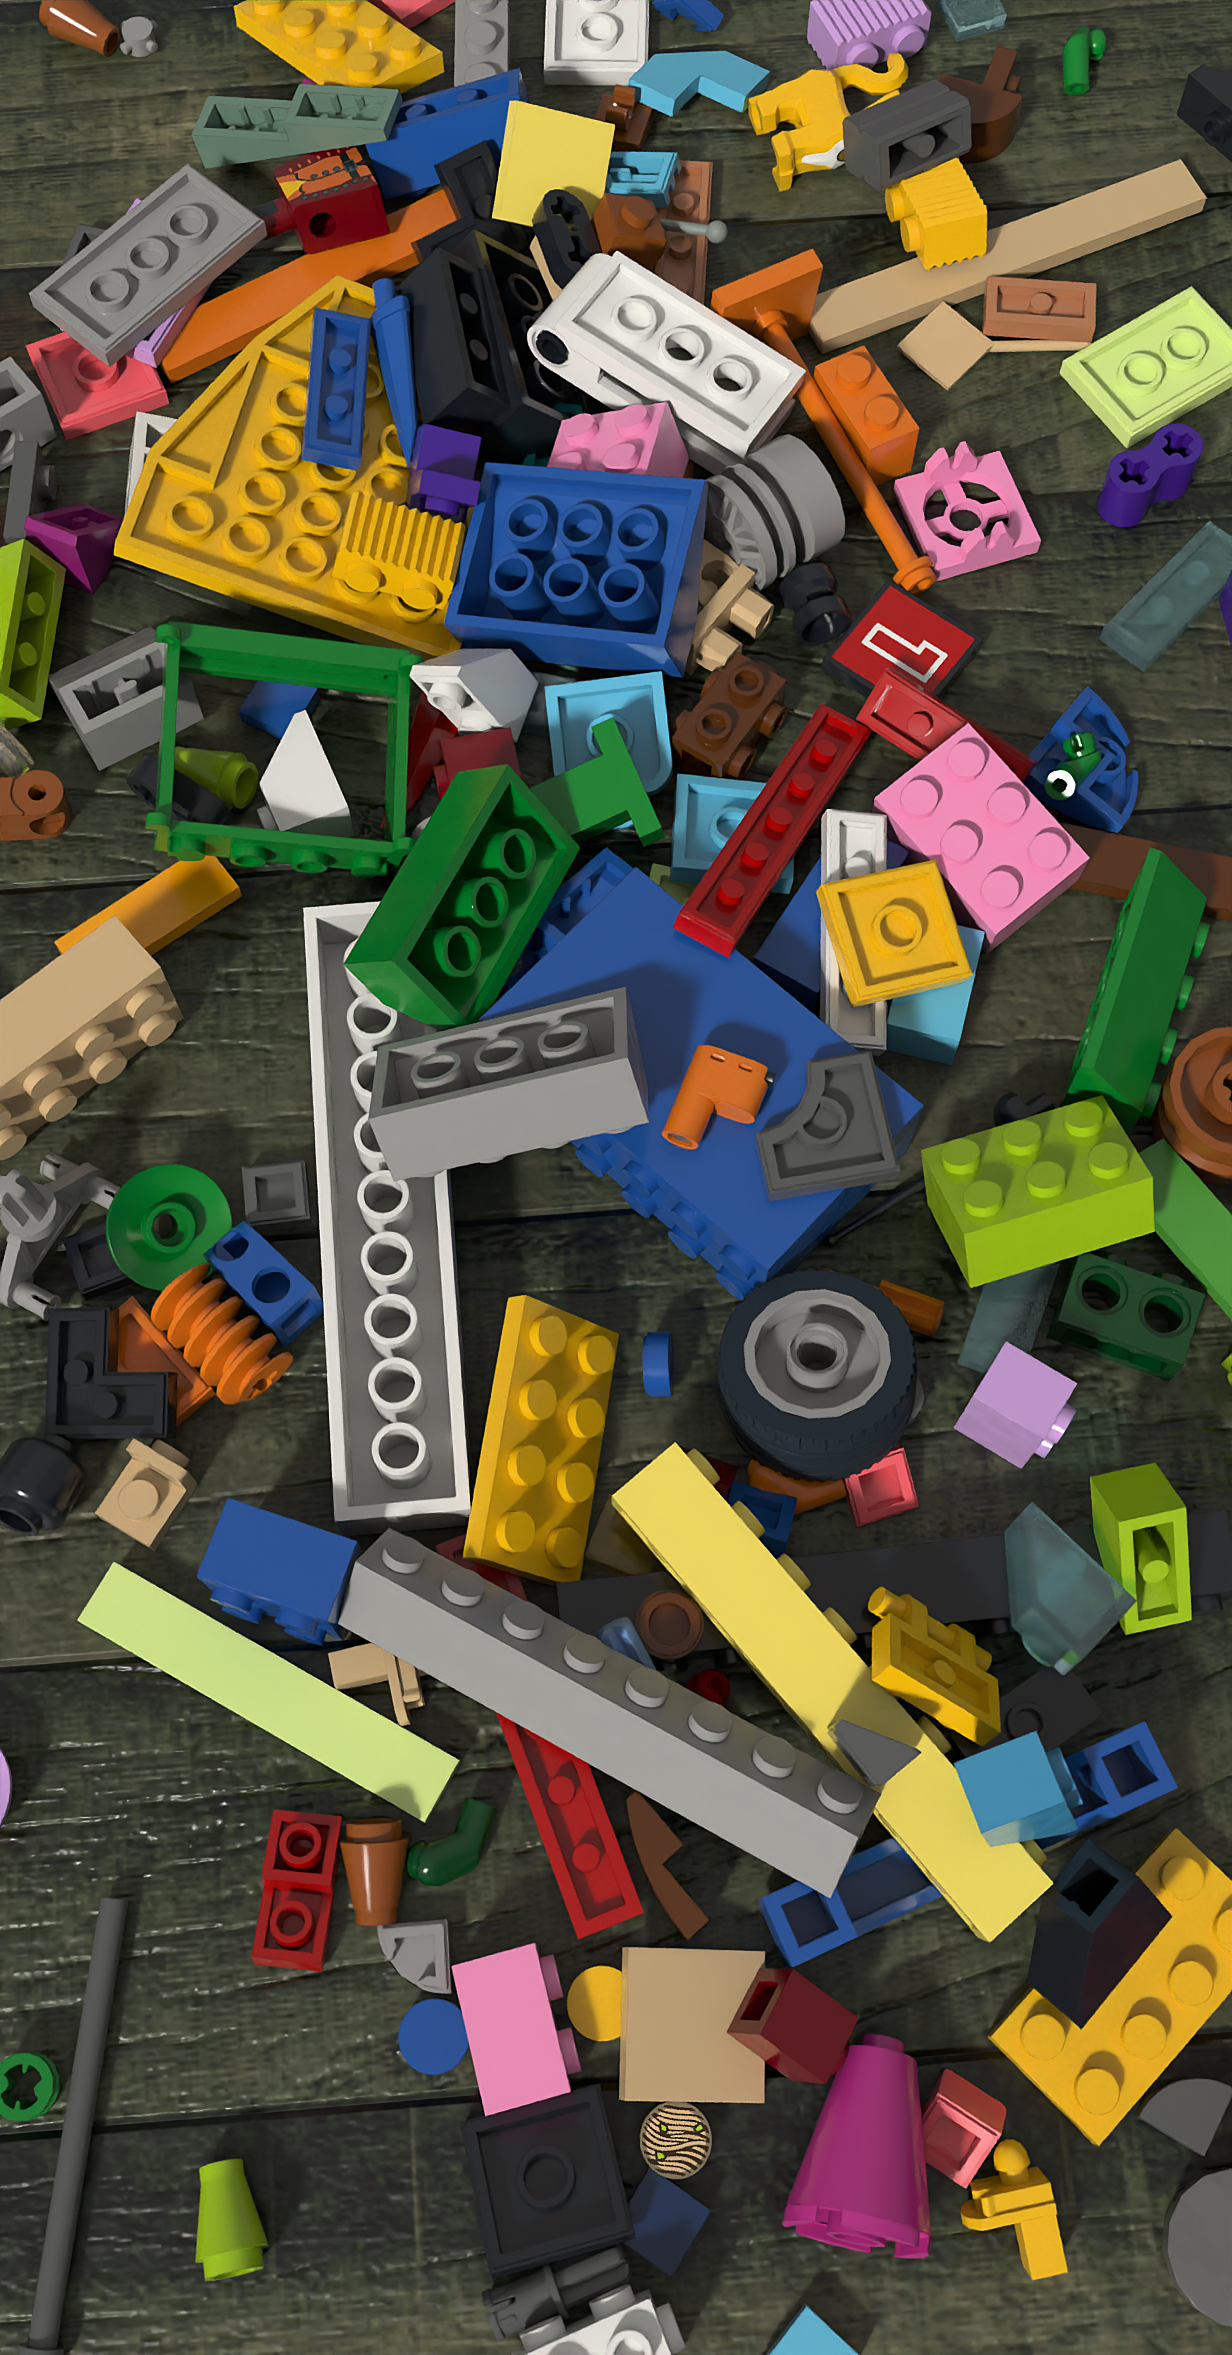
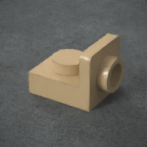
M133 1438L126 1448V1451L132 1458L95 1514L155 1551L199 1484L184 1469L190 1461L185 1455L158 1439L149 1448Z

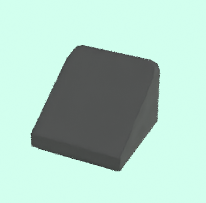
M843 1719L835 1721L827 1728L829 1730L827 1734L868 1786L881 1787L921 1754V1751Z

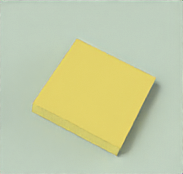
M510 101L492 218L533 227L532 218L544 195L550 190L560 189L575 195L582 202L591 221L604 195L615 125L521 101Z

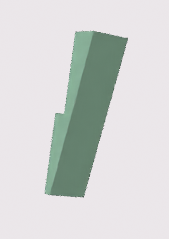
M299 84L292 101L208 96L191 135L205 169L388 140L403 99L399 89Z

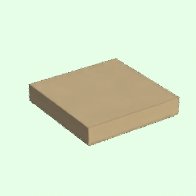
M623 1947L619 2100L765 2103V2061L726 2033L759 1968H765V1951Z

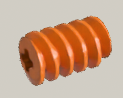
M201 1264L184 1272L165 1287L152 1308L151 1321L159 1330L167 1331V1339L176 1349H184L183 1358L191 1367H200V1377L208 1386H217L216 1395L224 1404L234 1405L252 1400L279 1380L290 1367L294 1358L288 1351L272 1359L267 1356L277 1342L276 1337L272 1333H268L253 1340L251 1336L258 1329L261 1323L260 1319L254 1314L237 1322L235 1318L245 1303L239 1296L231 1297L225 1302L220 1303L218 1300L226 1292L228 1284L223 1278H217L204 1285L202 1282L209 1273L210 1264Z

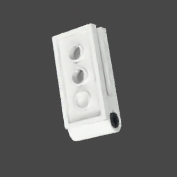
M616 251L613 256L602 253L592 255L527 333L529 348L540 363L614 411L622 410L634 404L645 406L667 402L689 454V459L715 475H720L723 469L730 465L738 463L744 465L750 453L771 441L791 415L796 401L792 397L802 385L806 370L619 251Z

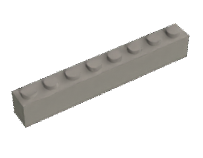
M391 1528L355 1561L337 1624L831 1898L881 1796L880 1793L858 1782L849 1774L826 1765L793 1747L786 1740L767 1733L732 1714L723 1706L710 1702L666 1678L657 1670L638 1663L603 1644L596 1637L577 1630L542 1611L535 1604L518 1598L483 1579L476 1572L459 1566L424 1547L417 1540L406 1537Z

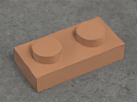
M987 276L983 306L982 333L984 335L1092 342L1096 328V283Z

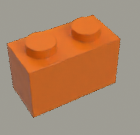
M863 345L816 365L813 379L875 485L878 486L910 472L919 427L866 347Z

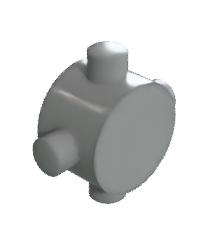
M132 17L121 23L120 29L124 42L120 45V49L124 54L129 53L135 57H145L157 51L158 44L156 43L154 32L158 29V25L154 20L151 19L149 21L144 17Z

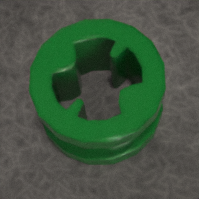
M37 2051L15 2053L4 2059L0 2063V2115L3 2118L16 2122L36 2119L48 2113L57 2102L61 2092V2074L57 2064L48 2055ZM22 2065L23 2073L34 2072L36 2069L42 2078L34 2088L38 2100L31 2107H29L28 2099L19 2100L15 2103L9 2093L18 2084L13 2073Z

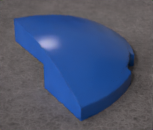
M1088 686L1029 754V757L1037 761V764L1024 782V785L1037 799L1055 810L1087 825L1117 834L1129 819L1135 806L1139 784L1138 771L1133 770L1127 777L1125 768L1126 756L1123 750L1130 743L1129 737L1110 707ZM1080 732H1091L1095 737L1096 749L1101 748L1100 764L1069 798L1065 800L1052 799L1045 791V781L1061 761L1068 758L1062 746L1065 738Z

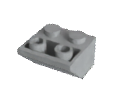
M151 626L56 671L48 677L51 688L99 771L159 742L165 643L155 642L156 630ZM179 672L176 733L204 719L192 681L186 672Z

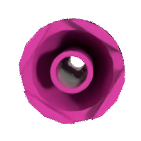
M865 2034L862 2035L861 2045H850L844 2064L835 2074L785 2204L782 2219L784 2227L796 2226L795 2233L855 2251L871 2253L872 2247H885L886 2240L895 2241L893 2257L926 2258L930 2256L932 2234L917 2061L913 2057L904 2054L905 2044L887 2036Z

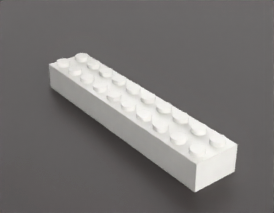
M381 901L303 908L334 1520L344 1537L385 1533L389 1528L400 1532L466 1526L469 1523L473 1500L450 1169L444 1170L433 1177H413L394 1182L368 1120L378 1046L440 1031L382 1004L343 965Z

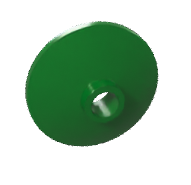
M178 1164L155 1165L129 1178L115 1194L106 1219L107 1244L117 1266L134 1282L158 1291H163L173 1280L189 1269L201 1264H209L204 1258L203 1253L232 1229L230 1207L218 1185L199 1170ZM167 1214L172 1221V1229L168 1235L159 1238L154 1232V1222L160 1215ZM211 1265L209 1273L207 1274L206 1278H208L215 1271L211 1267Z

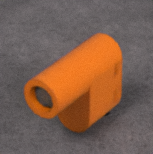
M698 1045L661 1133L668 1142L678 1147L694 1150L700 1145L712 1113L740 1123H754L768 1087H773L776 1074L767 1072L769 1068L757 1061L714 1046Z

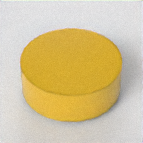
M596 1966L582 1972L572 1983L567 1997V2011L574 2027L585 2037L595 2041H609L621 2035V1971L609 1966Z

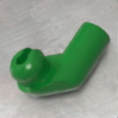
M1087 26L1079 27L1064 45L1062 61L1063 92L1065 94L1081 95L1090 89L1089 59L1099 60L1105 52L1106 35L1103 30H1089Z
M1080 732L1065 738L1062 746L1068 758L1061 761L1045 781V791L1052 799L1065 800L1069 798L1100 764L1101 748L1096 749L1095 737L1091 732Z

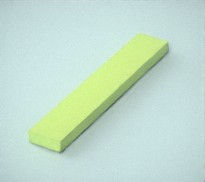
M113 1562L77 1620L426 1824L461 1763L460 1760L116 1562Z

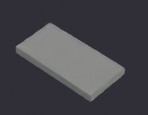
M187 163L32 290L29 296L35 309L108 367H111L266 237L265 221Z

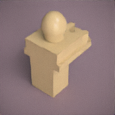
M369 1643L328 1653L334 1687L338 1691L389 1680L394 1710L400 1726L411 1723L409 1709L426 1705L420 1676L429 1674L379 1646Z

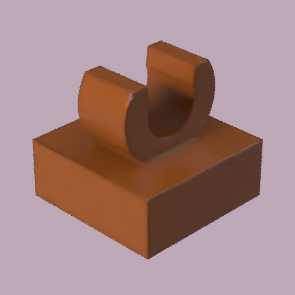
M615 84L614 96L603 94L594 120L615 125L611 152H642L653 124L654 109L641 102H637L636 88Z

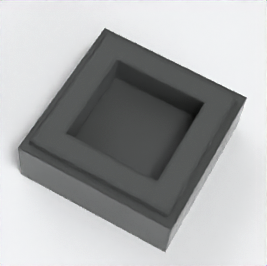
M305 1160L242 1167L246 1223L256 1232L312 1226L308 1171Z

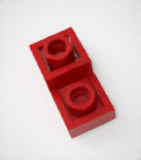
M273 1809L261 1874L264 1888L251 1954L255 1965L324 1971L338 1872L343 1824L342 1816Z

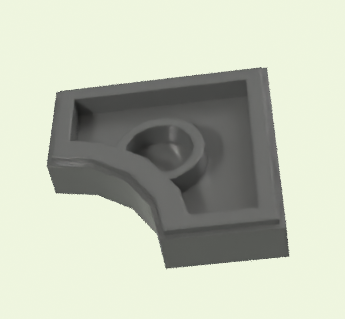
M871 1050L807 1061L805 1068L806 1090L799 1106L780 1124L756 1133L755 1144L768 1202L898 1179L900 1174L899 1163Z

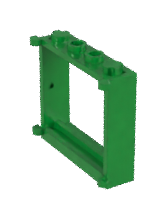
M169 621V624L157 626L155 642L165 643L156 812L148 813L145 823V829L155 830L154 851L168 852V856H176L177 860L199 861L204 859L205 856L230 858L232 864L242 867L264 866L267 862L291 864L292 869L303 873H320L326 871L327 867L350 869L352 875L365 879H374L375 876L385 877L387 873L394 874L404 855H409L417 841L414 838L405 837L410 699L409 674L412 666L424 662V659L419 655L411 654V650L175 621ZM179 672L388 696L384 841L172 820Z

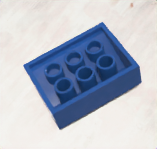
M486 462L477 505L472 513L444 625L455 639L462 643L461 646L464 649H511L519 660L636 673L662 671L663 676L683 678L697 620L708 495L706 480Z

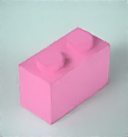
M532 1943L451 1966L485 2116L571 2092L572 2086L569 2075L581 2072L582 2070L572 2028L558 2030L551 2001L564 1998L554 1955L540 1957L538 1945Z

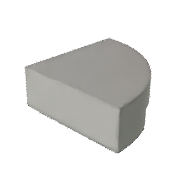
M448 1919L377 1925L378 1937L383 1953L393 1968L405 1980L425 1991L441 1994L453 1993Z

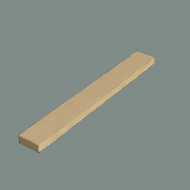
M1181 159L987 231V252L982 258L975 255L970 261L965 257L961 263L955 260L950 266L946 263L940 268L934 265L928 271L923 267L920 259L916 257L817 294L808 332L821 354L830 352L928 315L942 301L952 306L984 294L987 276L1026 278L1202 212L1207 197Z

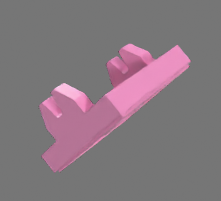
M965 441L960 442L952 457H948L944 447L939 448L926 462L924 472L895 480L893 494L921 557H930L935 565L933 572L936 576V581L1034 554L1039 550L1041 539L1000 451L976 457L973 449ZM973 482L984 485L997 493L1000 500L982 505L976 500L966 498L961 484ZM942 490L948 503L944 516L925 521L924 511L927 500L934 492ZM958 510H969L977 514L981 525L972 531L959 530L950 522V516ZM1009 518L1007 526L1002 521L996 522L991 530V534L986 537L984 536L987 523ZM948 535L955 541L962 543L960 547L950 545L939 537Z

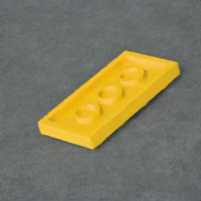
M246 0L234 6L237 27L318 85L399 89L402 94L444 73L442 51L367 0Z
M527 1295L508 1297L463 1559L557 1587L556 1583L580 1581L619 1338L618 1333Z
M1177 1828L1170 1829L1132 1871L1145 1883L1173 1917L1082 2030L1036 1990L1030 1987L987 2035L1090 2142L1097 2146L1105 2140L1232 1992V1881Z

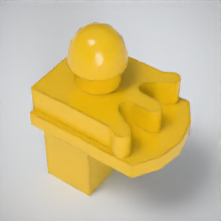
M1005 2139L998 2144L994 2152V2168L999 2171V2175L970 2181L973 2199L967 2200L960 2207L962 2223L969 2229L980 2231L1014 2224L1022 2264L1032 2280L1068 2273L1051 2183L1038 2167L1028 2169L1027 2166L1030 2165V2159L1026 2149L1020 2142L1014 2139Z

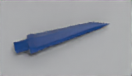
M383 278L375 281L372 285L376 310L370 317V336L373 339L397 435L409 469L418 429L409 320L410 306L408 297L396 295L394 281Z

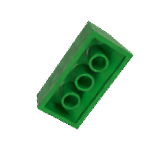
M508 764L457 772L343 965L382 1004L439 1031L479 1022V1019L494 1004L576 857L580 846Z
M1149 847L1123 903L1059 1105L1060 1108L1102 1095L1128 1136L1140 1116L1150 1119L1156 1107L1162 1088V1083L1152 1080L1157 1062L1167 1064L1178 1035V1029L1169 1027L1173 1009L1183 1011L1194 982V976L1185 973L1189 956L1199 958L1210 929L1209 923L1200 921L1207 898L1160 850Z

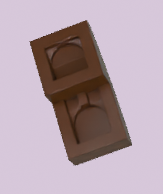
M636 1790L626 1799V1807L637 1856L658 1902L670 1921L687 1941L709 1919L663 1866L682 1849V1842Z

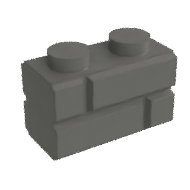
M935 79L845 117L842 122L844 157L847 171L861 180L865 178V182L878 191L899 183L902 178L907 180L968 153L970 148H972L971 105L968 98L954 90L950 91L949 87Z

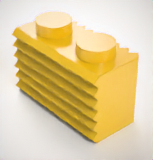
M959 157L907 180L902 178L899 183L886 188L885 204L889 220L891 222L900 221L901 238L906 252L915 251L923 267L928 271L934 265L940 268L944 263L950 266L955 260L961 263L965 257L970 261L975 255L982 258L987 252L986 205H983V200L980 199L979 193L976 192V187H973L969 175L966 174V169H963L962 163L960 164Z
M360 490L352 493L344 520L331 576L345 580L346 584L356 591L373 592L378 590L401 597L407 605L416 609L435 607L444 610L455 583L466 526L462 522L455 524L451 519L443 520L440 515L432 517L429 512L421 513L417 508L410 510L406 505L398 506L394 501L387 503L383 497L375 499L372 494L364 496Z

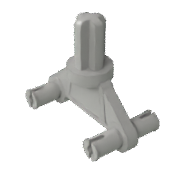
M50 1152L46 1155V1158L52 1162L51 1164L43 1160L40 1166V1174L54 1180L49 1184L31 1183L24 1173L16 1169H12L6 1176L0 1175V1219L4 1228L9 1232L3 1263L0 1266V1303L11 1309L22 1306L46 1321L49 1320V1307L60 1308L61 1298L33 1284V1272L81 1203L88 1204L94 1201L109 1209L115 1194L120 1189L119 1186L104 1179L105 1174L103 1170L88 1162L79 1166L59 1156L56 1152Z

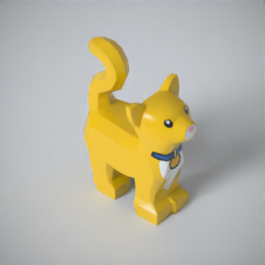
M896 52L889 53L887 57L888 72L885 74L875 73L859 64L843 65L832 70L810 69L794 80L780 84L763 94L748 98L749 118L756 135L767 134L776 130L779 122L782 121L795 125V130L781 131L771 138L777 165L772 168V174L779 192L791 188L792 179L795 175L835 169L845 163L842 122L845 117L850 116V113L845 105L843 91L847 87H856L872 96H883L866 108L899 95L898 89L908 78V66L901 54Z

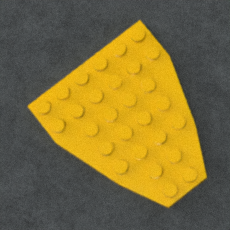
M337 275L257 335L150 448L116 538L113 555L363 645L411 650V654L421 656L425 662L460 650L462 643L458 642L444 625L451 594L444 610L435 607L416 609L407 605L401 597L378 590L373 592L356 591L349 587L345 580L331 576L344 520L353 492L360 490L364 496L372 494L375 499L383 497L387 503L394 501L398 506L406 505L412 457L408 469L397 435L372 336H370L362 459L358 471L301 460L311 329L315 307L370 319L376 310L372 288ZM415 385L418 427H420L423 425V420L421 416V410ZM474 507L468 508L465 521L466 530L460 554V559L464 548Z

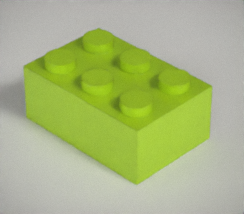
M1102 1095L921 1150L928 1206L970 1288L1155 1232L1153 1176Z

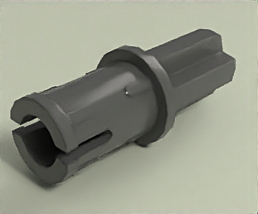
M619 2243L562 2259L555 2263L542 2265L543 2268L495 2289L483 2291L482 2297L484 2307L491 2310L487 2317L496 2339L501 2341L506 2339L507 2335L558 2313L561 2315L562 2320L569 2318V2308L627 2284L631 2279V2269L624 2248Z

